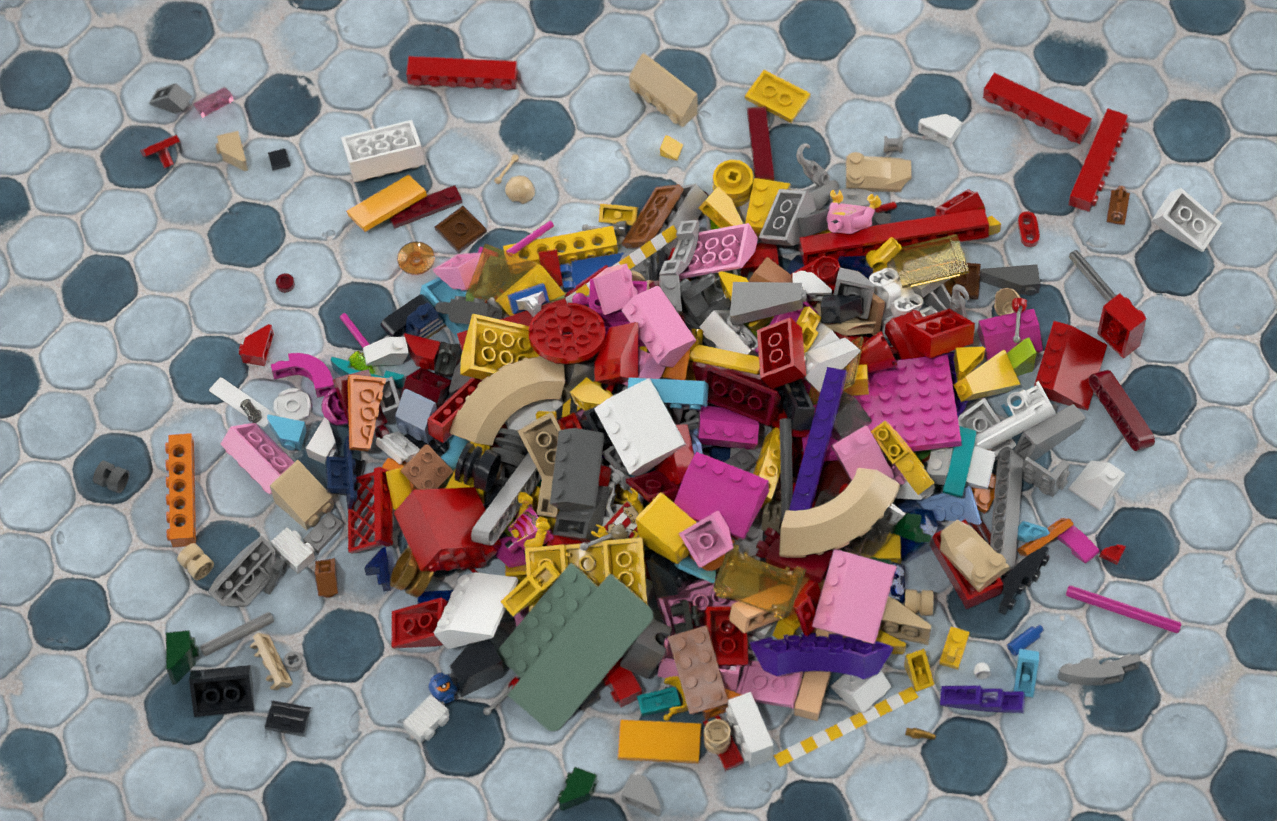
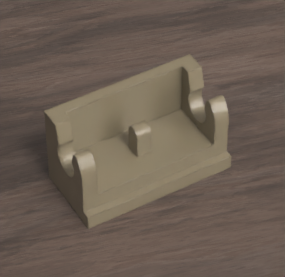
M774 491L772 499L765 505L761 530L766 531L770 527L777 531L778 534H781V501L775 499L776 493Z

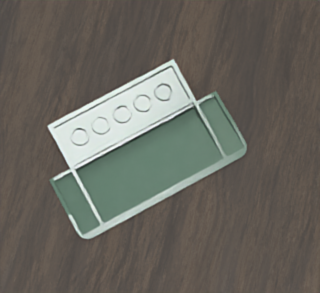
M570 563L497 650L500 659L521 678L508 693V696L547 730L558 731L651 623L654 616L652 609L613 574H609L598 587L574 563Z

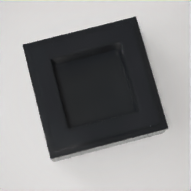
M286 148L268 152L272 171L290 166Z

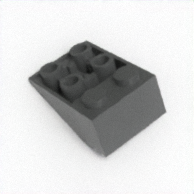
M598 486L596 508L567 512L560 510L556 517L553 535L586 543L599 539V537L592 535L591 531L597 533L599 529L595 525L602 526L610 487Z

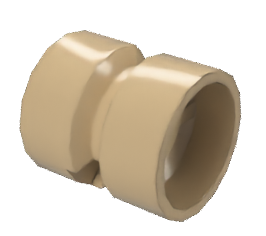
M196 543L186 546L177 557V561L184 569H187L194 580L204 578L214 567V562L204 554L203 550Z
M905 589L904 606L915 614L919 612L924 616H932L933 590H922L918 593L917 590Z
M721 719L711 720L705 726L704 744L709 752L721 754L727 751L730 746V727Z

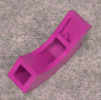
M290 353L288 354V361H278L271 364L274 380L294 375H301L310 379L314 384L317 398L325 396L330 390L334 389L329 369L321 360L312 355Z

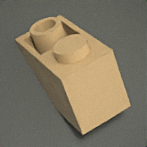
M542 476L537 515L557 517L558 509L550 504L553 476Z

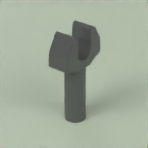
M278 558L272 567L273 573L263 592L271 595L279 577L284 575L288 563H285L286 561Z

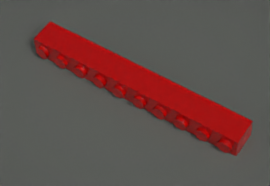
M978 209L869 226L851 234L831 232L799 237L800 254L803 265L806 266L821 256H830L838 261L866 257L870 251L878 250L891 237L902 246L901 251L989 238V222L985 210Z

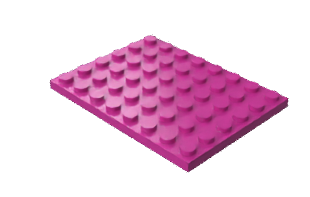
M939 355L935 358L921 357L895 360L898 366L868 373L869 395L841 396L824 461L838 460L831 448L832 444L865 425L872 431L885 420L901 436L912 451L962 446L948 355ZM801 378L816 411L820 392L804 378ZM809 434L806 437H802L804 452ZM879 446V448H880L882 454H883V455H886V454L884 453V451L881 449V447Z

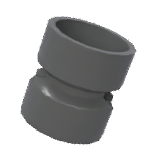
M103 460L94 472L93 482L102 487L107 486L109 490L116 493H121L127 485L129 471L118 466L115 468L114 464Z

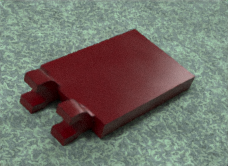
M369 369L351 374L371 376ZM349 375L337 377L332 381L349 425ZM379 404V413L375 422L376 439L378 437L382 439L383 436L389 434L388 429L384 426L388 421Z
M768 527L765 531L767 536L765 542L759 540L756 548L759 549L756 556L766 558V563L821 583L828 572L834 550L823 551L821 555H818V553L807 554L806 557H780L781 536L777 531Z

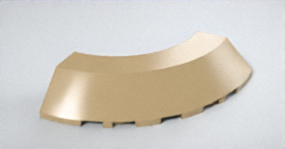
M539 356L529 359L524 358L522 361L513 364L509 363L499 368L498 372L483 379L477 385L478 388L470 396H467L465 404L461 410H458L449 433L474 443L492 446L501 426L518 409L539 400H560L565 383L564 364H556Z
M858 468L848 487L828 503L808 510H786L781 525L780 557H806L807 554L814 553L821 555L823 551L833 548L837 550L848 545L849 541L856 537L863 536L872 529L871 526L878 519L881 520L883 518V513L888 506L892 505L900 484L878 470Z

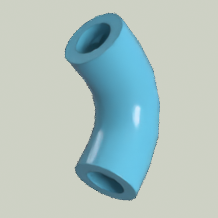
M452 435L447 439L450 444L449 450L440 458L454 471L459 456L465 445L469 443V440Z

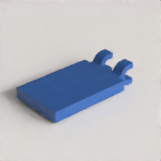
M624 253L571 261L572 266L560 265L562 279L572 277L573 280L563 281V291L569 292L576 288V285L605 265L612 267L620 261Z

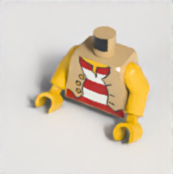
M630 488L632 490L631 496L624 493V497L630 503L626 501L604 526L596 524L595 526L599 530L597 533L591 531L592 535L602 538L609 535L614 526L622 524L627 534L626 539L640 538L635 519L644 510V506L638 498V493L633 488Z

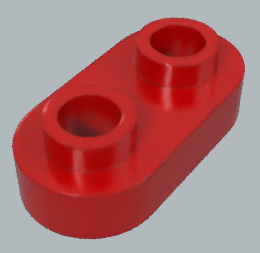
M1022 212L1017 222L1021 243L1026 247H1034L1038 244L1040 238L1037 218L1032 212Z

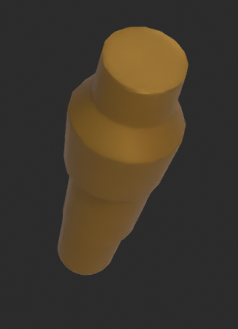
M906 728L905 735L913 739L935 740L936 738L935 734L918 728Z

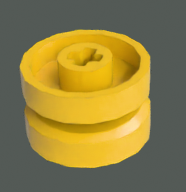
M727 160L719 164L713 173V191L719 187L726 192L727 196L732 199L735 207L743 206L750 200L753 186L752 169L740 160Z

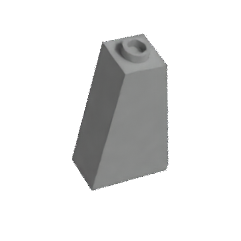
M733 282L730 309L732 325H739L800 310L803 308V302H806L807 292L803 290L802 283Z
M1072 404L1056 413V415L1023 431L1014 451L1021 454L1023 460L1029 457L1035 461L1078 431L1086 417Z

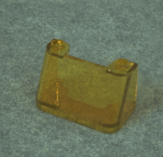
M732 543L733 549L726 552L713 589L716 595L721 598L728 597L767 611L779 619L789 617L806 570L796 567L795 571H789V567H786L784 570L750 558L747 552H744V554L739 552L740 546Z

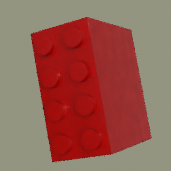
M474 487L413 490L394 512L421 571L479 569L484 567L487 561L502 546L499 538L492 546L472 541V529L486 511Z

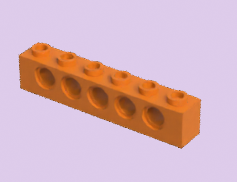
M192 433L168 435V442L165 443L166 454H169V459L165 461L166 471H169V477H166V487L169 488V494H166V504L169 506V511L166 512L167 523H170V529L166 530L167 541H171L172 547H185L196 543L195 456ZM179 471H184V472H183L182 474H180V475H177V474H176V473L179 472ZM180 488L184 489L181 492H176ZM185 523L182 527H177L178 524Z

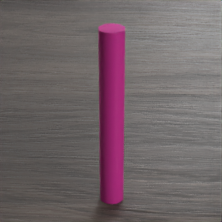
M548 221L506 250L507 255L511 257L553 228L554 224L552 221Z
M343 313L340 319L362 348L370 345L347 314Z

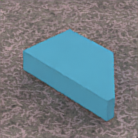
M1022 521L1018 526L1017 540L1027 543L1047 536L1050 532L1045 527Z

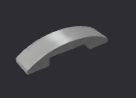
M698 220L681 221L676 233L679 241L671 260L664 261L659 273L660 276L679 275L687 268L694 255L698 241Z

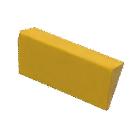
M600 203L599 222L615 224L619 221H626L627 225H633L637 219L638 207Z
M402 468L386 472L394 510L411 493L410 482L401 473Z

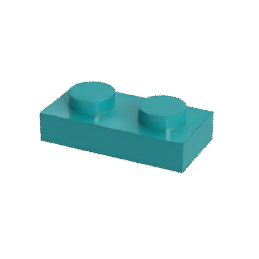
M676 686L637 695L642 717L681 706Z

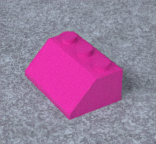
M1034 309L1025 310L1020 314V342L1030 338L1036 353L1043 352L1040 327ZM1017 313L979 320L977 333L982 347L986 348V361L1002 350H1005L1006 353L1019 344L1013 341Z
M701 407L697 429V439L701 444L755 450L758 442V421L721 407Z

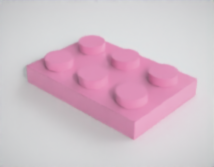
M748 660V666L743 668L736 693L743 695L751 692L754 701L757 703L793 708L803 672L777 677L765 672L759 662Z

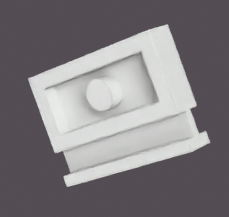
M398 431L385 435L382 439L379 437L376 439V445L399 464H402L403 461L409 462L420 451L417 446Z

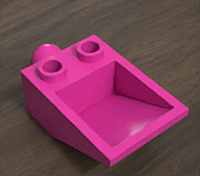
M590 279L589 297H586L583 293H576L572 298V303L589 305V308L596 311L603 321L628 320L622 309L606 315L603 314L593 279ZM632 281L638 294L647 290V281Z

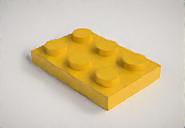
M763 70L745 94V100L759 107L765 106L766 111L792 124L809 100L811 93Z

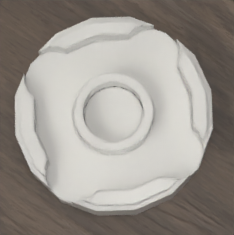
M292 388L284 390L274 401L273 409L276 416L304 422L312 411V403L308 394L300 389Z

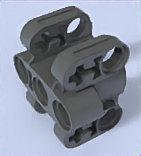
M712 272L699 280L695 278L689 281L684 278L680 281L682 312L690 316L699 326L702 325L713 310H726L731 306L729 297H723L719 301L715 300L708 305L701 295V292L712 285L716 279Z

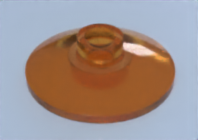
M419 241L404 245L399 250L397 256L399 267L411 275L427 272L433 266L435 260L432 248L426 243Z

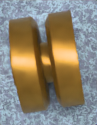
M408 547L402 552L393 568L390 586L400 591L405 589L407 594L418 598L427 588L433 572L421 571L411 549Z

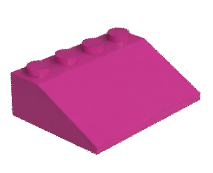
M696 452L687 468L674 504L698 522L719 510L729 527L730 535L744 540L769 493V484L767 479Z

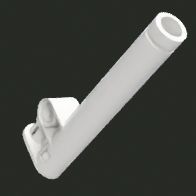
M1039 381L1036 382V386L1028 390L1013 392L1008 396L1007 403L1013 415L978 433L975 438V447L990 450L1056 415ZM1015 400H1022L1019 406H1013Z

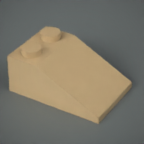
M888 596L879 630L897 639L928 645L931 625L900 602Z

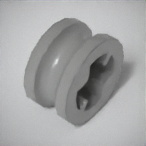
M291 651L285 655L284 663L288 670L298 671L303 665V660L298 652ZM296 658L298 663H293L291 665L290 660H294Z

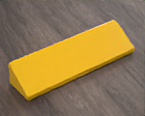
M697 345L689 355L690 361L760 374L758 356L703 345Z

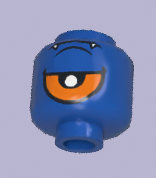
M441 672L431 677L428 689L432 696L439 702H444V704L455 699L454 695L457 693V687L452 684L449 674Z

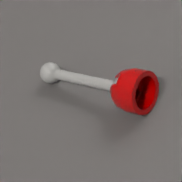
M1023 298L1012 299V310L1017 313L1015 336L1013 337L1015 343H1019L1021 340L1019 337L1020 314L1027 308V300Z
M514 677L508 684L509 690L489 708H485L483 713L490 715L491 710L508 696V693L519 682V679Z

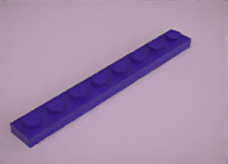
M831 367L826 369L789 511H802L812 508L847 376L846 370Z

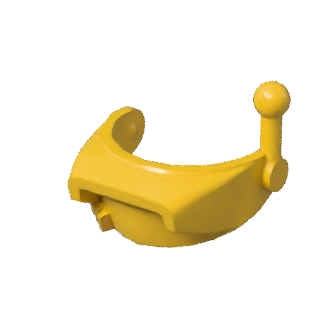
M678 676L666 677L664 684L676 686V689L683 698V705L670 708V712L663 716L665 721H668L673 714L689 711Z

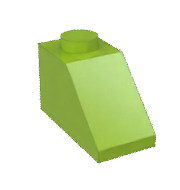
M1030 338L1024 339L1007 352L1016 376L1030 373L1034 370L1037 353Z

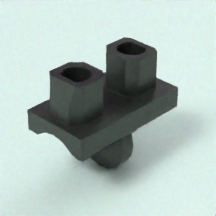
M441 341L435 374L448 378L453 376L460 344H449Z
M686 599L679 600L680 603L670 606L672 617L683 615L684 622L674 624L676 634L693 630L691 619L694 620L695 626L701 625L699 618L705 616L704 612L698 613L697 606L691 607L692 614H690L688 600Z

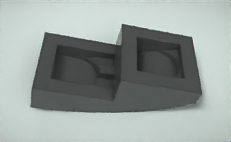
M829 209L812 212L810 215L799 217L800 235L805 237L827 230L828 223L826 218Z

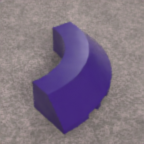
M801 633V637L787 634L783 635V639L773 640L772 637L750 642V647L762 669L777 677L804 671H828L848 674L864 680L877 675L893 651L892 646L878 641L872 644L850 637L843 638L842 635L829 634V637H816V633H810L808 636H804V633Z

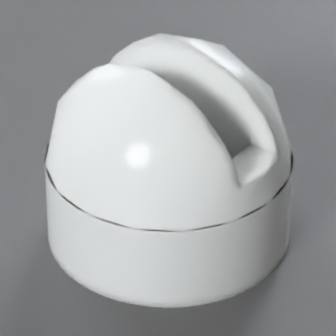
M980 662L975 666L974 673L977 679L983 680L991 676L988 664Z

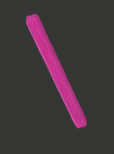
M1071 585L1067 588V597L1174 633H1179L1181 622Z

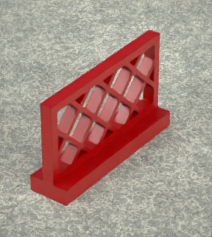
M377 467L374 468V472L356 477V483L362 484L357 491V501L360 500L362 503L357 511H355L356 502H353L352 508L348 509V553L354 554L381 545L386 547L393 545V505L386 472L389 470ZM374 478V485L370 488L368 484ZM367 489L369 493L363 500L360 496ZM374 495V504L371 507L368 503ZM365 507H367V508H369L370 510L368 511V513L366 514V516L363 518V517L361 516V513L363 512V510L365 509ZM374 514V522L371 525L368 521ZM359 518L362 520V522L360 523L358 528L355 529V522ZM367 525L370 528L365 534V536H363L361 532ZM373 532H374V533H375V541L370 542V541H369V538L371 537V535H372ZM359 536L360 538H362V540L359 543V545L355 547V541Z

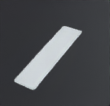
M219 378L209 389L211 393L263 428L268 424L267 415L275 416V413L223 378Z

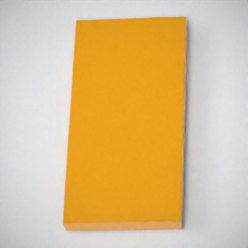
M408 174L346 212L366 232L426 197L427 193Z
M620 720L618 760L699 764L701 723Z

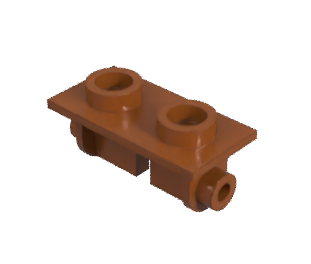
M1118 186L1116 190L1111 191L1106 220L1108 223L1125 225L1130 193H1127L1124 186Z

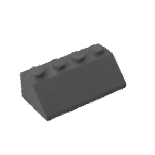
M578 428L559 430L550 504L562 512L596 508L604 442L603 433Z

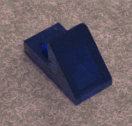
M840 256L838 258L840 268L858 271L867 279L873 274V268L865 265L866 256Z
M383 547L367 563L364 570L366 576L377 575L378 585H382L383 592L391 591L387 551L386 547Z

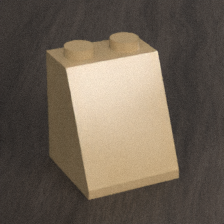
M299 460L294 462L270 485L274 502L305 530L317 525L320 518L333 509L334 501L332 495L327 493V490Z

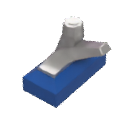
M543 283L507 295L513 314L527 310L534 317L541 311V305L549 303L546 287Z

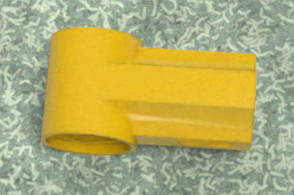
M893 237L889 238L878 250L870 251L866 255V261L872 273L887 268V263L902 250V246Z

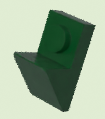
M906 514L890 528V533L913 541L930 543L931 539L930 534L924 533V529L919 528L921 515Z

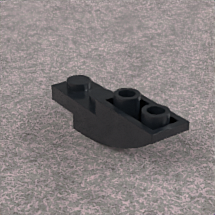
M1044 546L1032 552L1010 571L1003 581L1001 594L1004 597L999 605V613L1006 615L1008 610L1012 611L1017 601L1015 600L1016 595H1021L1025 585L1030 587L1033 581H1038L1041 571H1039L1041 566L1045 567L1050 558L1047 555L1049 547Z

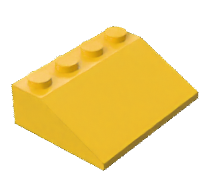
M472 314L461 355L460 375L483 380L487 376L490 377L498 372L499 368L509 363L513 364L522 361L524 358L539 357L529 342V326Z

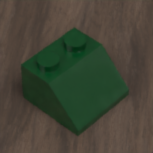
M190 630L166 632V670L172 685H175L196 665V657H199V647L196 645V639L192 637Z

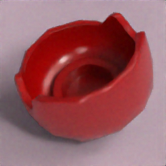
M823 256L812 265V273L825 284H830L837 280L840 264L833 257Z

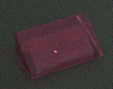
M223 87L193 103V105L203 118L234 100L231 92Z

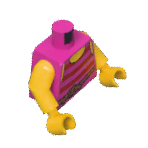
M520 492L518 495V502L522 503L519 515L508 528L513 538L506 542L505 546L511 553L520 546L524 551L525 548L542 547L543 544L554 538L549 531L550 524L547 523L548 519L539 517L532 507L528 506L532 504L533 498L525 492Z

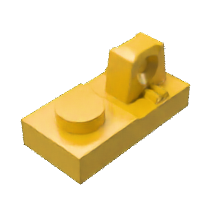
M950 627L939 661L940 665L956 670L959 669L970 632Z

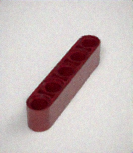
M766 107L747 108L754 177L775 181Z
M1110 370L1091 374L1089 376V384L1132 450L1139 451L1152 447L1155 444V437L1114 374Z

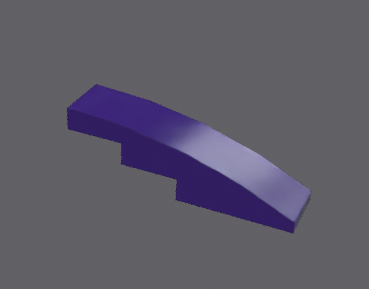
M981 685L941 686L940 706L982 712L1024 713V691L1004 692L1002 688L982 689Z

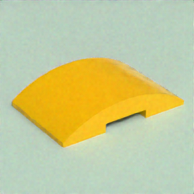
M643 538L603 541L588 547L585 551L580 549V544L525 548L527 576L534 573L545 561L551 562L560 574L564 572L570 563H574L598 587L609 574H613L648 605ZM545 593L529 605V612Z

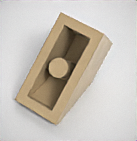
M235 131L218 135V143L215 144L217 154L222 155L223 161L243 171H248L239 132Z

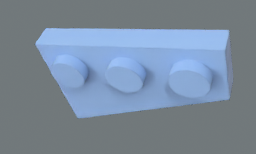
M971 486L964 488L962 498L938 493L926 499L916 500L920 507L921 519L937 521H963L966 519L967 522L973 524L982 523Z

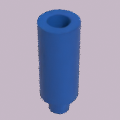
M1041 625L1035 628L1031 626L1007 644L1009 652L1014 656L1018 655L1019 649H1026L1040 638V633L1044 631Z

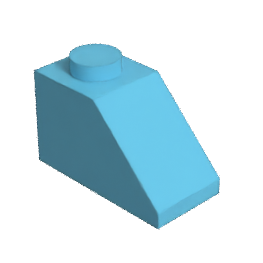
M268 414L269 427L281 446L287 450L296 449L301 451L307 432L305 422Z
M1019 649L1014 692L1024 691L1026 697L1034 696L1039 663L1038 651Z

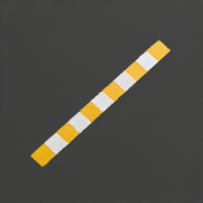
M672 225L613 266L627 264L628 269L633 268L677 238L676 228ZM590 282L566 297L567 304L572 303V298L576 293H583L585 296H588Z
M911 686L873 705L869 710L863 713L859 712L773 755L779 767L919 697Z

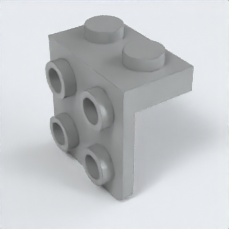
M1026 457L1023 460L1022 477L1027 483L1037 486L1042 493L1054 497L1058 490H1063L1068 483L1067 477L1070 473L1068 471L1070 463L1063 459L1051 473L1029 457Z

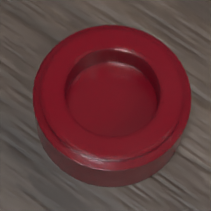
M283 273L276 278V287L280 292L288 293L293 290L295 282L292 275Z

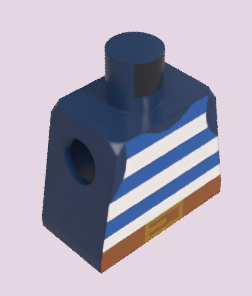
M430 303L418 306L416 311L408 315L405 333L429 339L446 326L438 312Z

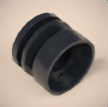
M471 443L466 444L457 461L455 481L460 483L464 481V484L470 485L474 480V488L488 492L496 480L501 464V454L487 449L482 455V447H475Z

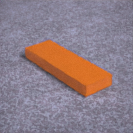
M1060 518L1047 528L1050 532L1049 535L1020 546L1017 549L1019 555L1028 556L1037 549H1040L1073 526L1072 520Z

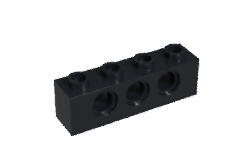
M801 378L776 387V391L782 399L781 405L787 419H791L792 429L797 431L811 430L815 408Z

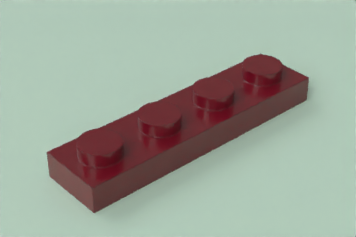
M456 185L427 195L389 219L393 228L396 229L463 203Z

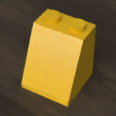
M659 493L635 519L639 537L643 538V545L678 564L690 552L679 533L697 522L664 494Z

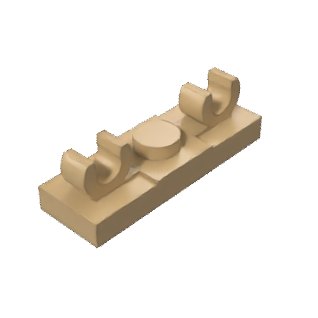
M262 633L255 634L253 636L255 642L250 645V648H258V652L254 656L262 657L263 665L271 673V675L266 677V681L272 682L274 680V684L270 689L289 688L293 683L270 636Z

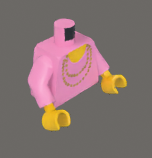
M831 190L830 196L833 203H830L826 218L828 229L833 233L851 234L871 226L872 217L875 213L874 208H878L881 205L879 196L876 195L875 197L873 194H870L867 198L870 206L866 207L842 204L841 202L844 197L839 190V193L836 195L835 191Z

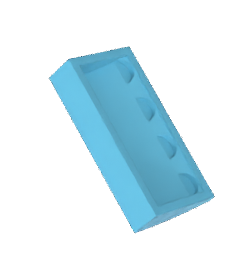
M440 277L422 285L420 295L423 294L433 306H436L438 302H450L451 299H455V296L466 297V301H474L475 298L469 290L452 289ZM438 312L444 324L456 337L457 333L468 330L469 324L451 322L448 318L449 314Z

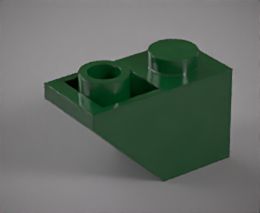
M574 767L572 773L569 772L565 780L567 785L564 790L559 792L557 798L560 810L564 811L589 801L598 783L597 775Z

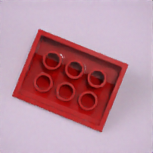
M1053 321L1034 386L1039 381L1050 401L1068 406L1074 404L1077 408L1088 411L1094 392L1089 384V376L1100 372L1107 344L1072 325Z

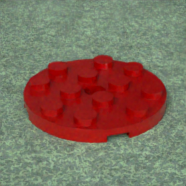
M568 303V305L557 306L556 304L548 306L539 311L529 325V342L533 350L542 358L556 364H572L590 359L600 351L606 337L604 321L601 316L593 309L577 303ZM567 332H571V333H572V334H568V335L565 334V335L563 336V333H567Z

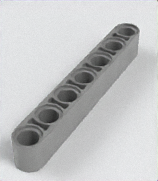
M1009 447L1002 448L998 453L990 541L992 549L996 553L1003 555L1006 563L1010 566L1009 570L1003 574L1004 576H1007L1015 567L1023 473V456Z
M529 453L473 527L471 533L473 542L494 545L522 505V503L518 502L519 493L525 492L530 495L542 479Z

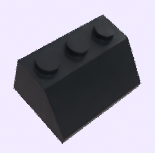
M657 552L646 560L656 598L678 595L697 577L678 569L673 561Z
M251 665L190 672L189 684L194 717L254 711Z

